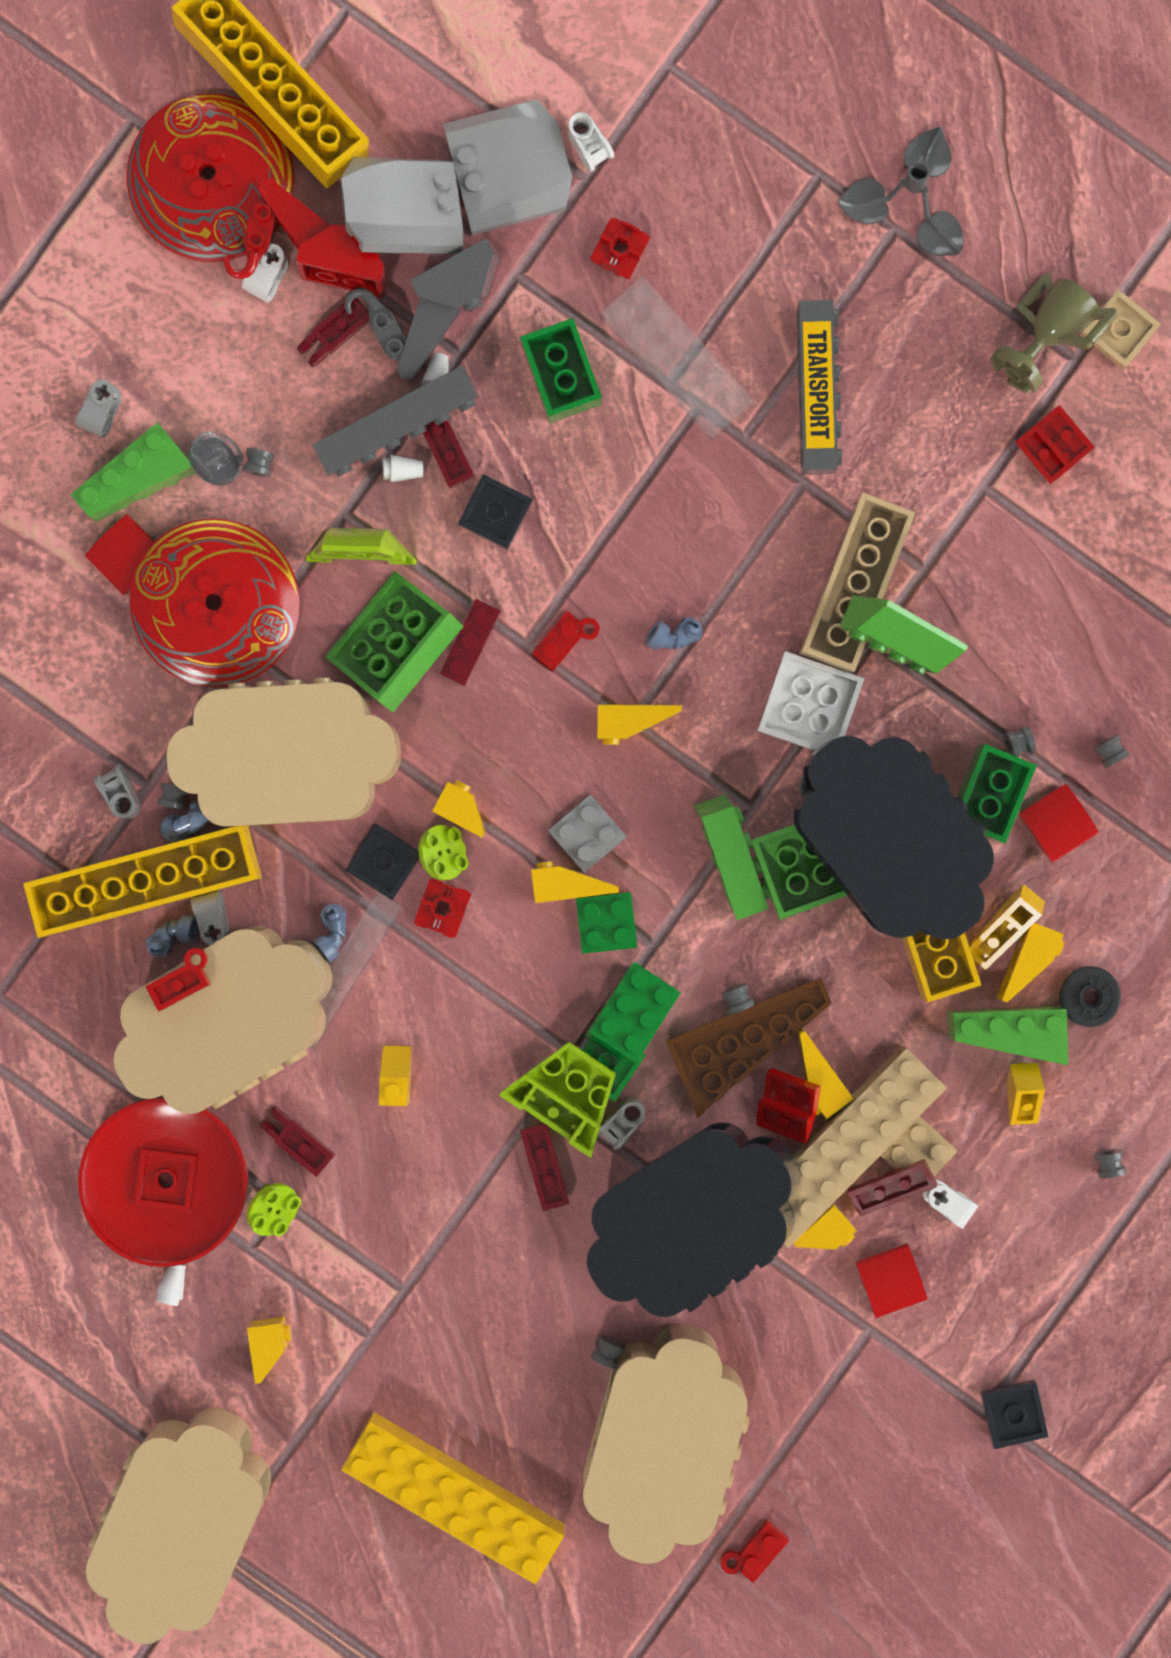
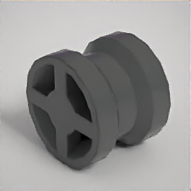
M247 448L246 455L248 459L247 463L243 465L242 471L255 476L270 477L271 471L269 466L270 462L274 460L275 455L261 449Z
M1027 725L1020 727L1017 732L1008 731L1004 733V740L1009 754L1020 757L1023 752L1032 753L1036 751L1033 734Z
M1118 735L1101 742L1093 748L1096 754L1101 755L1104 768L1121 761L1129 755L1127 749L1122 748L1120 745L1121 739Z
M161 782L160 788L163 792L162 797L158 798L157 804L185 810L186 803L184 798L188 793L179 789L174 784Z
M746 983L721 993L722 998L728 1003L727 1010L729 1015L741 1012L755 1005L753 999L749 998L747 994L748 986Z
M1109 1149L1094 1154V1160L1099 1164L1097 1171L1099 1178H1114L1126 1174V1167L1121 1162L1123 1157L1121 1149Z
M600 1335L597 1341L599 1346L596 1350H593L591 1358L605 1367L615 1369L618 1364L617 1357L623 1353L625 1346L612 1337Z

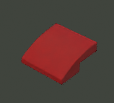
M1060 405L1015 441L1050 485L1095 448Z
M126 514L84 556L122 595H127L130 593L132 579L141 558L155 541L129 514Z
M1067 784L1059 787L1019 813L1020 819L1035 837L1036 844L1051 863L1059 860L1099 834L1090 816Z
M771 1068L766 1072L764 1097L758 1101L756 1125L805 1144L808 1142L814 1124L821 1086Z
M908 1243L855 1262L875 1318L928 1300Z

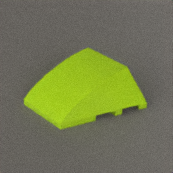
M329 528L319 543L305 556V562L333 563V559L386 560L388 564L416 565L414 556L388 529Z
M569 1041L498 1095L519 1110L524 1109L567 1138L570 1145L591 1158L616 1073Z

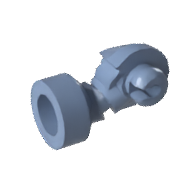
M684 618L675 628V631L670 634V627L659 620L650 629L645 639V645L653 650L660 648L672 649V647L674 650L683 648L690 643H696L702 637V626L694 618Z
M192 802L188 814L183 816L170 815L164 818L160 823L159 831L164 840L175 843L184 840L188 833L199 832L209 820L203 815L199 803Z
M338 904L327 905L320 914V920L330 935H320L312 941V944L323 953L328 963H331L338 957V949L343 942L342 938H346L345 920L347 915L344 908Z
M183 915L179 920L167 921L164 925H161L146 940L149 954L156 957L167 956L175 944V937H177L179 942L193 944L199 934L195 916Z

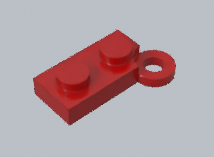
M567 610L532 652V655L554 672L581 638L593 640L598 636L600 631L599 623L593 618H585L580 621ZM586 624L594 626L592 634L584 632L583 628Z
M201 948L190 949L184 956V966L145 986L158 1012L211 985L203 969L208 963V956ZM194 954H198L201 958V962L198 965L193 964L191 961V957Z
M766 1519L739 1553L730 1550L721 1556V1568L725 1573L732 1575L740 1571L741 1574L754 1583L786 1546L789 1538ZM734 1558L737 1563L735 1566L729 1567L726 1564L727 1560Z

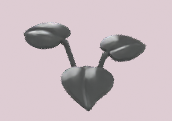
M937 127L921 134L908 145L904 153V164L908 168L906 177L900 180V183L888 196H885V188L880 182L874 179H862L851 185L838 200L839 206L848 217L859 223L874 224L886 218L888 215L886 202L891 201L903 187H906L911 193L921 192L924 217L927 221L919 226L916 234L917 242L921 249L935 256H955L960 254L962 250L963 233L957 219L946 211H939L932 218L929 214L927 194L929 190L927 187L929 177L934 178L944 174L951 163V152L942 127Z

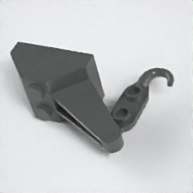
M483 239L411 279L410 282L420 299L407 339L394 314L381 304L376 296L366 288H356L347 294L345 299L346 312L349 315L352 313L351 303L355 298L361 297L365 299L369 309L370 326L382 349L389 358L398 361L397 371L399 376L406 380H412L417 377L461 310L469 311L470 313L484 305L482 300L488 298L499 257L492 243L487 239Z

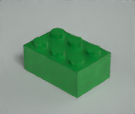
M573 318L520 336L521 347L549 424L602 405V397Z
M982 744L977 746L958 796L967 805L968 810L966 813L972 821L977 819L985 828L986 833L983 835L988 840L998 844H1006L1037 765L989 745Z
M633 962L628 966L584 1036L629 1066H633L642 1056L681 992L636 962Z

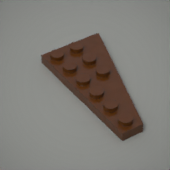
M821 977L754 1003V1006L735 1014H727L666 1039L697 1118L767 1060L780 1046L788 1042L801 1028L809 1024L832 1004Z

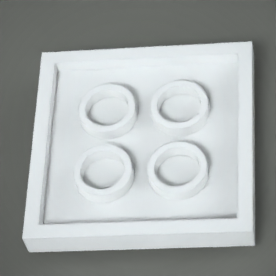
M785 651L757 731L815 751L825 742L845 736L864 678Z

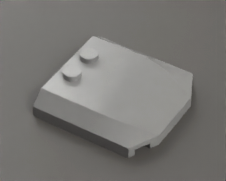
M538 99L443 124L472 235L566 211L572 184V174L558 122Z
M352 158L341 178V194L345 230L350 237L354 236L357 239L359 249L362 252L458 254L463 250V224L455 167L452 160Z

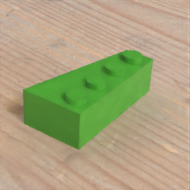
M156 423L70 495L88 517L98 522L129 507L130 504L140 499L144 500L152 496L153 493L165 487L179 483L178 481L197 473L189 458L169 434Z
M725 794L694 805L696 814L699 815L704 824L702 830L709 847L713 850L711 855L718 872L721 874L720 880L736 920L769 909L766 900L770 899V895L765 883L760 884L757 875L762 872L757 858H751L749 849L753 848L748 832H742L740 823L744 822L739 806L734 807Z
M1043 1006L947 1010L948 1038L953 1041L1068 1065L1067 1009Z

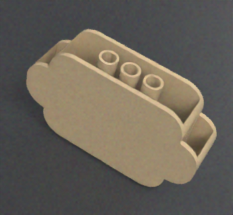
M330 678L313 679V684H306L302 680H285V685L278 686L273 681L256 682V687H250V685H245V683L228 684V689L211 691L205 694L196 704L193 713V725L184 727L176 732L167 747V768L172 782L179 789L187 793L198 794V803L203 815L212 823L220 826H252L358 818L371 808L375 799V785L391 779L398 771L401 763L400 739L394 727L388 722L371 715L368 701L359 691L347 684L334 682Z
M263 926L249 927L234 931L204 949L208 956V963L203 969L211 982V985L158 1012L145 986L185 965L182 962L131 993L124 1001L120 1013L121 1024L127 1036L121 1040L114 1053V1067L125 1088L131 1094L144 1099H152L162 1095L168 1105L174 1110L185 1114H194L205 1110L211 1105L216 1110L236 1098L235 1091L238 1095H241L260 1083L258 1077H261L264 1081L283 1070V1062L288 1067L308 1055L305 1049L315 1044L324 1033L326 1016L320 1001L329 993L333 981L331 967L319 948L306 941H292L285 944L282 938L270 928ZM196 954L191 957V961L193 964L198 965L201 962V958Z
M673 1324L664 1328L657 1335L653 1344L647 1342L630 1343L625 1346L623 1353L618 1355V1364L610 1373L583 1471V1500L587 1511L596 1520L609 1524L610 1543L620 1556L644 1564L657 1563L665 1559L672 1552L675 1543L696 1545L705 1541L713 1533L718 1516H723L726 1509L727 1499L724 1498L726 1488H731L733 1483L734 1471L731 1470L734 1460L738 1461L741 1455L742 1444L739 1443L741 1433L746 1434L750 1418L746 1416L748 1403L739 1375L733 1368L721 1363L717 1345L708 1332L686 1324Z
M208 1408L197 1413L189 1424L178 1420L163 1421L154 1426L141 1445L136 1444L132 1453H129L122 1468L125 1471L121 1479H118L111 1493L113 1498L110 1504L106 1506L100 1518L102 1523L98 1531H95L88 1546L93 1550L86 1565V1577L90 1587L98 1595L108 1599L106 1617L109 1625L118 1635L136 1643L150 1644L162 1639L171 1627L180 1631H195L204 1627L212 1619L271 1485L269 1466L262 1457L250 1451L252 1445L251 1431L247 1423L239 1416L224 1409Z

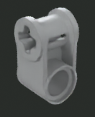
M106 380L95 381L91 385L86 400L77 415L76 426L101 438H105L112 427L113 419L122 400L120 390ZM103 392L110 393L108 398L101 397Z
M121 764L116 765L114 770L103 776L97 775L94 777L98 790L115 816L132 819L139 815L142 807L141 801ZM128 798L131 808L127 813H123L120 805L124 799Z
M220 890L191 897L192 910L197 920L202 941L212 945L230 934L225 903ZM214 928L221 930V934H218L217 938L210 935V931H213Z
M636 1097L627 1098L613 1113L609 1114L601 1122L598 1135L602 1134L613 1144L612 1148L615 1151L628 1140L633 1131L643 1122L645 1117L643 1102ZM629 1106H636L639 1108L640 1114L635 1118H629L625 1114V1109Z

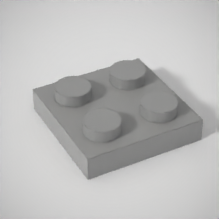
M591 794L548 830L584 873L626 838V835Z

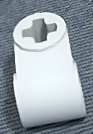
M579 112L570 118L568 127L569 140L589 172L594 171L595 166L605 159L615 157L609 142L601 134L588 114ZM577 125H583L588 131L585 134H578L574 131V128Z
M270 244L268 251L258 262L255 272L249 278L243 280V290L266 303L273 299L289 267V261L282 248L276 244ZM277 257L279 258V261H278V262H275V261H272L271 263L269 262L270 258H272V259H276Z
M935 1179L937 1188L922 1193L924 1199L934 1209L942 1213L944 1217L963 1229L978 1208V1205L959 1191L956 1192L942 1181ZM936 1191L942 1193L939 1198L933 1196Z

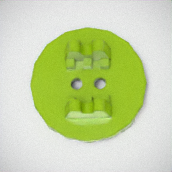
M436 825L427 829L420 839L418 850L421 864L424 870L437 880H451L468 867L466 847L458 828Z
M264 1183L262 1190L256 1193L249 1203L246 1212L247 1223L251 1230L260 1236H282L287 1232L288 1226L295 1218L297 1210L301 1205V1199L286 1184L274 1183L268 1185Z

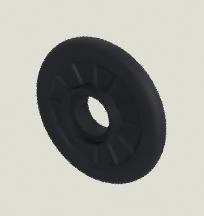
M1085 966L1074 970L1066 977L1060 989V1004L1062 1008L1067 1009V1017L1074 1023L1084 1027H1097L1107 1023L1114 1017L1121 1002V991L1116 979L1108 971L1100 967ZM1088 989H1094L1097 992L1096 1002L1090 1005L1086 1004L1083 994Z

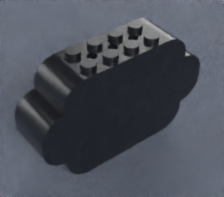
M854 736L838 737L825 742L812 752L805 761L803 781L808 792L799 799L794 809L793 821L797 832L866 921L878 932L896 938L909 937L919 931L940 939H953L961 936L979 921L984 911V895L979 884L989 876L994 865L992 846L983 835L986 833L985 828L977 819L972 821L966 813L968 807L959 796L954 798L948 790L950 787L949 782L941 773L936 774L930 767L933 763L923 750L919 752L910 742L897 737L881 739L869 745L862 739Z
M717 1122L704 1128L603 1194L596 1201L592 1210V1225L599 1239L589 1249L587 1268L597 1288L611 1300L626 1302L637 1298L640 1305L650 1314L658 1317H670L685 1309L688 1312L695 1310L703 1304L702 1301L707 1299L709 1294L714 1298L727 1289L726 1286L732 1283L731 1280L734 1279L738 1283L748 1277L757 1264L759 1268L766 1266L779 1254L778 1250H780L794 1229L795 1214L788 1199L795 1192L799 1184L800 1172L796 1160L789 1149L778 1139L760 1136L749 1140L747 1135L738 1126L727 1122Z

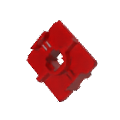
M611 217L603 234L600 236L590 260L601 266V269L613 272V275L617 277L619 275L625 279H630L651 237L639 228ZM617 243L627 246L623 254L614 250Z
M429 879L414 924L424 929L428 928L442 933L443 936L456 938L471 893L462 888L458 889L444 884L437 879ZM440 900L450 904L446 916L435 913Z

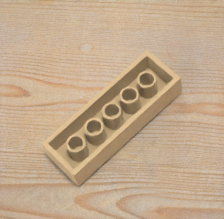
M862 493L858 497L800 648L799 655L850 674L855 672L866 641L859 642L848 636L850 632L840 627L853 595L883 599L915 512L866 493Z

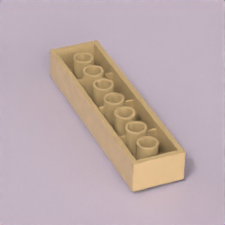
M902 1044L851 1095L854 1100L831 1115L809 1137L808 1142L803 1143L792 1154L799 1167L800 1179L795 1192L788 1199L794 1210L795 1225L791 1235L784 1243L787 1248L947 1089Z

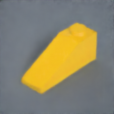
M598 705L597 740H603V745H620V740H626L681 713L682 705Z
M553 861L536 863L537 869H531L535 903L619 893L618 886L562 866H553Z
M1023 884L1000 907L969 944L973 960L986 970L1042 916L1045 901Z
M1033 923L1019 937L996 998L1009 1002L1051 964L1055 956H1059L1063 950L1064 941L1062 938L1064 934Z
M801 1028L797 1035L804 1078L821 1086L816 1115L822 1113L827 1119L854 1100V1098L807 1033Z

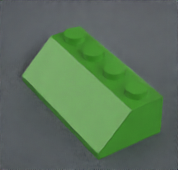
M853 595L840 625L841 628L850 632L848 635L850 638L859 642L866 641L870 643V649L884 654L886 652L890 654V660L899 664L906 663L909 665L908 669L920 675H924L925 672L937 674L964 653L968 647L965 643L886 599Z

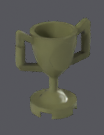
M1045 273L1017 305L1019 314L1034 328L1035 340L1024 352L1005 345L999 346L990 357V362L996 372L1001 367L1003 368L1007 376L1010 377L1006 381L1008 384L1027 394L1030 390L1034 393L1043 382L1042 375L1033 362L1034 357L1044 346L1058 344L1086 350L1090 349L1117 318L1116 308H1099L1094 298L1075 282L1060 278L1053 284L1050 274ZM1046 288L1048 292L1035 317L1029 310V307ZM1094 320H1100L1085 338L1077 336Z

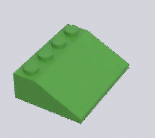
M395 571L325 658L387 709L394 712L463 628V625L447 610Z
M795 825L751 840L777 919L782 920L847 896L799 835Z

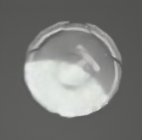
M213 431L201 433L190 444L188 451L189 462L193 470L200 478L213 485L225 486L233 483L242 473L243 454L238 445L224 434H213Z

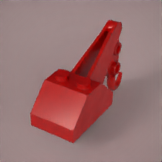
M265 178L259 183L258 190L261 200L251 208L244 237L247 256L246 266L241 270H235L230 265L229 257H224L223 265L229 276L235 279H245L255 272L258 262L270 247L277 220L298 250L296 263L301 280L348 291L356 288H366L376 297L383 299L387 281L384 264L376 252H362L359 249L357 239L354 236L350 237L345 230V223L342 226L337 224L329 225L276 183L275 180Z

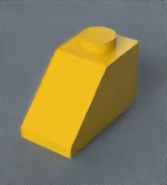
M458 780L454 784L447 782L432 812L483 838L486 832L475 796L469 793L471 787Z
M383 1046L379 1077V1106H407L409 1104L412 1046Z
M1021 1062L1010 1064L1007 1077L1010 1125L1038 1123L1045 1093L1038 1063Z
M833 1203L793 1244L799 1248L836 1250L839 1246H847L854 1239L855 1236L853 1234L857 1230Z
M285 1316L251 1321L247 1327L255 1384L263 1381L285 1351L289 1341L292 1340L290 1324H286Z

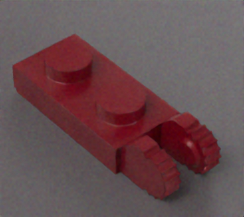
M357 298L351 303L352 313L350 315L346 312L344 302L311 331L312 333L299 344L297 350L300 354L308 352L317 341L323 345L309 359L308 363L311 367H315L324 361L329 354H333L370 322L369 312Z
M274 1106L271 1114L286 1126L285 1129L280 1133L277 1128L266 1120H262L259 1126L275 1140L274 1143L317 1177L336 1154L296 1120H291L285 1112Z

